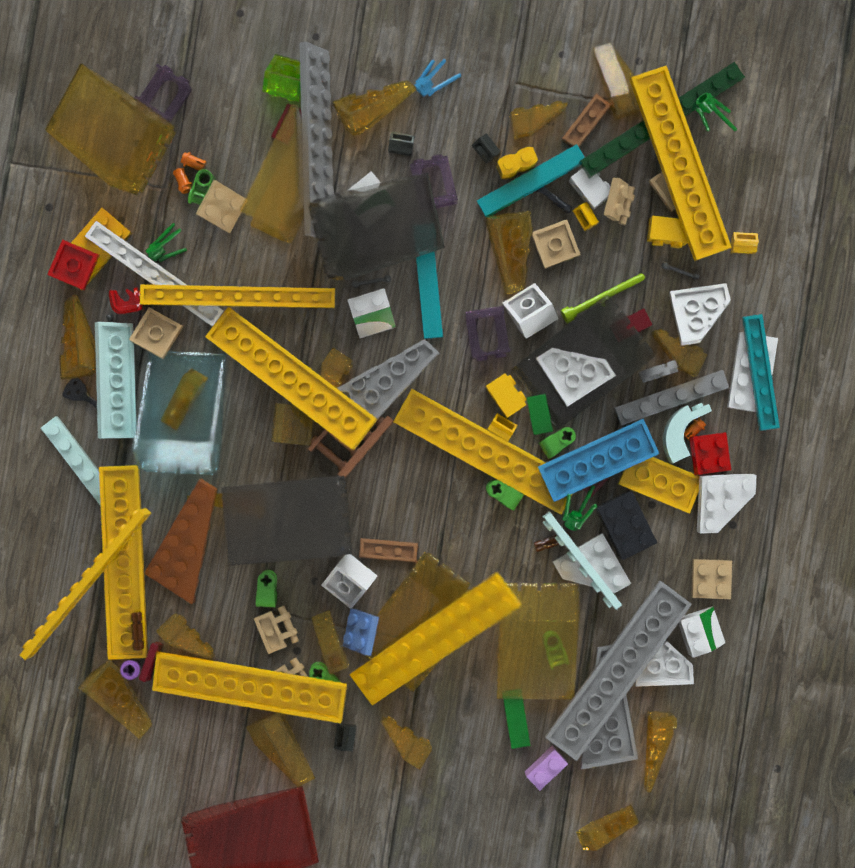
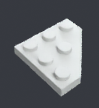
M727 283L670 291L669 297L680 344L688 345L702 341L730 303L731 299Z
M551 348L536 358L566 407L616 376L606 359Z
M699 475L697 532L700 534L718 533L756 494V475Z
M603 533L578 546V549L613 593L631 584ZM567 553L552 561L562 579L591 586L590 583L593 582L589 576L585 577L578 569L580 564L577 560L573 562Z
M665 640L635 681V686L694 684L693 664Z

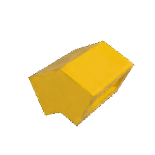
M587 202L572 210L584 231L591 229L599 223Z
M734 232L731 240V253L755 254L759 243L758 234Z
M497 413L487 430L509 441L518 425Z

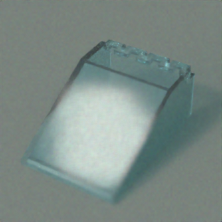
M168 351L165 358L161 359L149 352L133 444V453L139 469H143L146 472H158V467H161V472L177 473V469L180 468V473L196 474L197 469H199V474L213 475L217 472L222 445L226 354Z

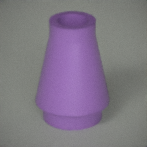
M132 660L125 661L120 668L121 675L128 680L135 679L140 672V663Z

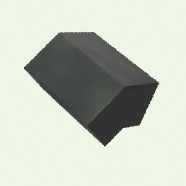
M391 132L388 152L412 157L415 136Z
M487 133L471 145L486 164L492 162L501 154V151Z
M337 724L334 749L353 752L357 725Z

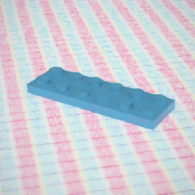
M641 419L538 466V469L553 502L566 497L568 494L571 495L658 455L659 451L644 419Z

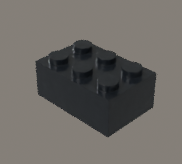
M626 491L595 508L619 559L624 560L657 544L654 534L632 491Z

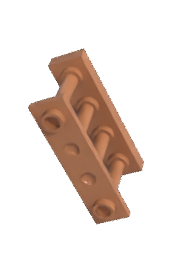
M389 416L386 418L380 417L375 422L376 430L373 433L369 431L363 438L364 444L361 447L357 446L354 451L326 429L319 437L316 435L309 442L310 447L308 450L313 452L317 448L338 466L340 471L338 475L345 479L394 420ZM328 434L351 452L350 455L353 457L348 462L342 461L321 443Z

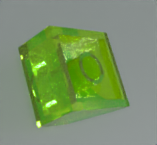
M275 54L265 70L262 92H266L271 96H280L289 101L299 102L301 99L300 61Z

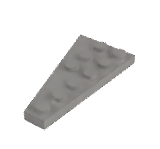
M424 339L395 357L386 360V362L337 387V389L375 418L379 419L438 356L439 352Z
M611 645L597 647L594 669ZM626 695L582 753L581 770L638 759Z

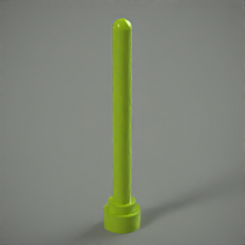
M638 274L574 308L567 306L560 310L561 315L568 324L577 317V314L643 281L645 276L644 274Z

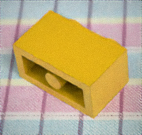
M652 216L649 219L647 242H652L654 246L671 244L672 248H682V246L688 243L678 218Z
M504 373L486 385L485 388L504 416L508 418L526 406L525 401L527 399L522 391L518 392L514 387L516 382L512 376H507Z

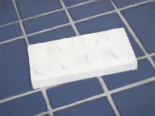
M739 332L727 408L756 412L744 332ZM766 336L771 374H773L778 338Z

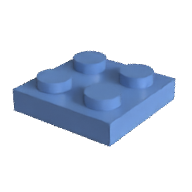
M350 608L343 646L371 656L379 617Z

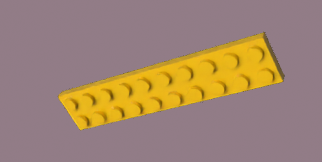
M667 65L631 77L629 80L694 261L732 248Z
M229 306L205 336L353 451L378 420Z
M411 389L394 419V423L561 515L563 513L567 496L553 502L539 472L538 466L546 462Z
M139 465L99 467L103 553L107 549L105 547L106 544L119 535L117 531L131 520L129 518L135 510L141 509ZM141 526L104 570L108 660L146 658L148 653L143 535ZM133 612L142 613L143 650L136 651L132 647L134 640H132L131 624L133 622H131V613Z
M496 572L352 671L349 675L371 705H374L519 608L521 603L498 572Z
M158 652L156 654L152 691L342 723L347 684Z

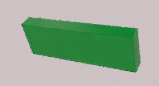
M521 687L502 690L511 748L531 746Z

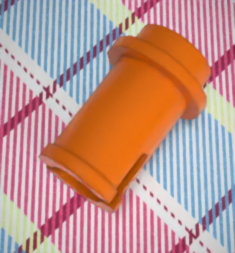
M184 152L180 163L184 167L189 166L199 171L205 168L207 161L191 155V152Z
M178 168L174 170L173 175L178 183V190L182 194L189 193L193 185L189 182L185 169Z
M699 417L694 419V422L684 431V436L687 440H689V437L696 436L701 430H705L706 424Z

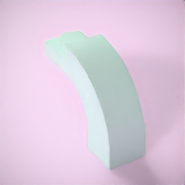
M702 403L691 407L693 411L687 405L677 410L670 417L663 432V448L669 464L690 456L684 442L685 428L692 420L711 412L709 404L703 406Z

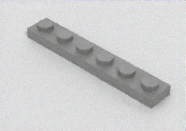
M720 370L615 407L614 409L620 426L727 389L729 385L724 371Z

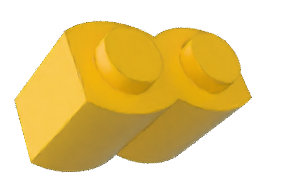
M525 147L516 154H509L500 158L496 168L501 179H510L516 176L518 172H527L534 168L538 158L533 147Z

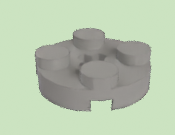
M676 360L638 373L644 383L678 372Z

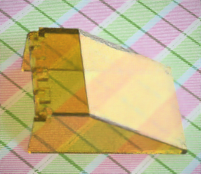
M80 63L45 129L109 186L135 195L138 192L143 193L149 182L146 178H151L158 166L156 160L161 161L168 149L165 144L170 145L176 134L173 131L175 126L160 114L82 63Z
M292 104L241 207L242 213L253 218L250 223L252 227L288 244L293 241L304 220L302 119L298 106Z
M424 552L375 615L379 617L373 649L371 656H365L368 659L373 658L469 592L470 589L468 587L471 583L459 574L454 578V570L444 563L438 566L437 564L440 560L430 552L428 554ZM439 661L405 683L404 686L414 692Z
M506 583L521 603V606L497 622V699H572L575 692L579 630L578 583H561L560 591H557V583H541V591H538L537 583H521V591H518V583Z

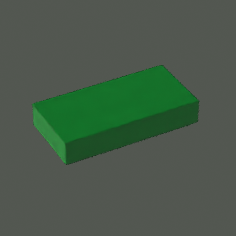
M546 394L527 397L534 435L553 432Z

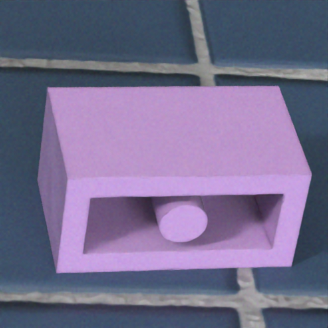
M552 745L525 771V774L540 791L568 763Z

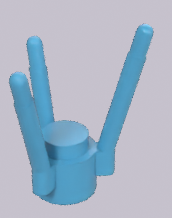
M443 59L426 76L435 63V60H431L422 75L415 81L414 87L423 97L427 94L431 96L437 90L461 77V74L459 73L432 88L434 84L430 79L445 64L446 59Z

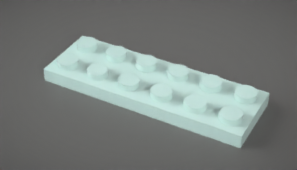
M95 322L98 439L137 438L134 343L129 340L134 332L133 323Z

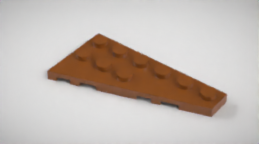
M203 479L197 482L144 572L145 575L190 604H193L196 598L195 593L199 583L200 569L203 564L207 544L206 539L211 524V514L218 490Z

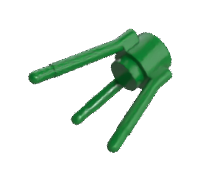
M704 93L697 99L695 110L699 113L707 131L710 128L703 112L709 114L712 111L733 131H737V128L716 108V105L727 113L731 112L730 109L716 100L710 93Z
M172 223L145 250L152 261L156 262L159 260L163 262L168 258L187 251V248H183L163 255L166 252L163 246L181 232L180 228L160 243L175 227V223Z
M594 485L591 486L578 511L573 510L569 513L571 495H567L562 520L565 521L564 525L568 529L573 531L581 529L583 523L597 507L594 504L582 518L581 513L595 489Z

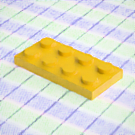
M104 208L97 212L71 242L100 255L89 282L112 257L85 237L95 221L102 224L124 241L132 234Z
M652 457L623 470L618 485L690 514L699 492V476Z

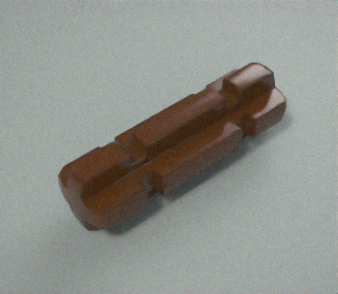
M557 535L545 538L543 541L534 542L535 550L540 552L544 548L549 549L560 545L555 539Z
M141 612L131 613V622H133L131 624L132 640H134L132 647L136 651L143 650L144 648Z

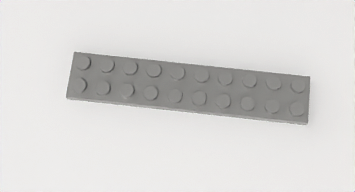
M305 41L299 43L305 235L333 240L335 227L330 56L328 50Z
M659 580L547 732L545 738L577 761L692 604Z

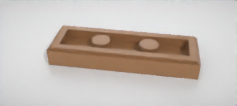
M595 94L564 135L562 141L570 147L576 144L580 147L611 107V104L598 94Z
M361 538L359 558L416 562L418 543Z

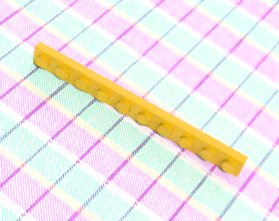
M140 285V304L335 308V288Z
M137 509L130 515L129 518L131 520L128 524H124L117 531L119 535L106 544L105 547L107 549L103 554L100 553L93 561L95 564L83 572L81 581L79 583L76 582L69 591L71 593L60 600L58 609L52 611L46 617L47 622L44 626L41 625L34 632L35 637L23 645L22 648L24 650L20 656L24 660L33 657L142 526L151 515L148 509Z

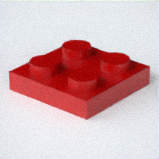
M62 239L47 275L85 291L100 255Z
M726 432L689 437L694 475L731 470Z

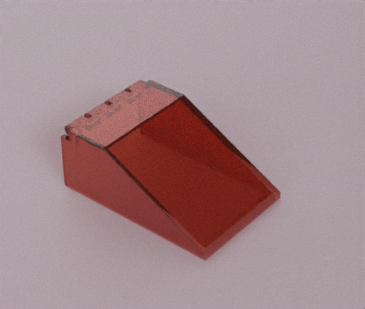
M303 786L213 805L189 813L187 816L182 817L181 820L184 834L191 833L190 836L185 837L188 854L195 852V855L189 857L191 868H305L319 863Z

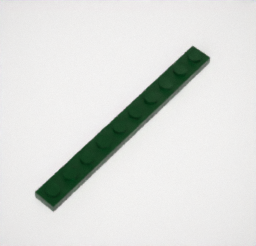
M735 62L678 98L685 117L695 111L697 107L696 101L702 94L710 93L715 98L745 78ZM644 120L580 160L579 164L589 179L650 140Z

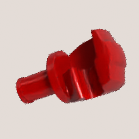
M138 287L134 288V293L129 289L125 290L130 297L129 301H124L117 290H109V302L116 314H127L143 309L142 306L144 305L140 304V291Z

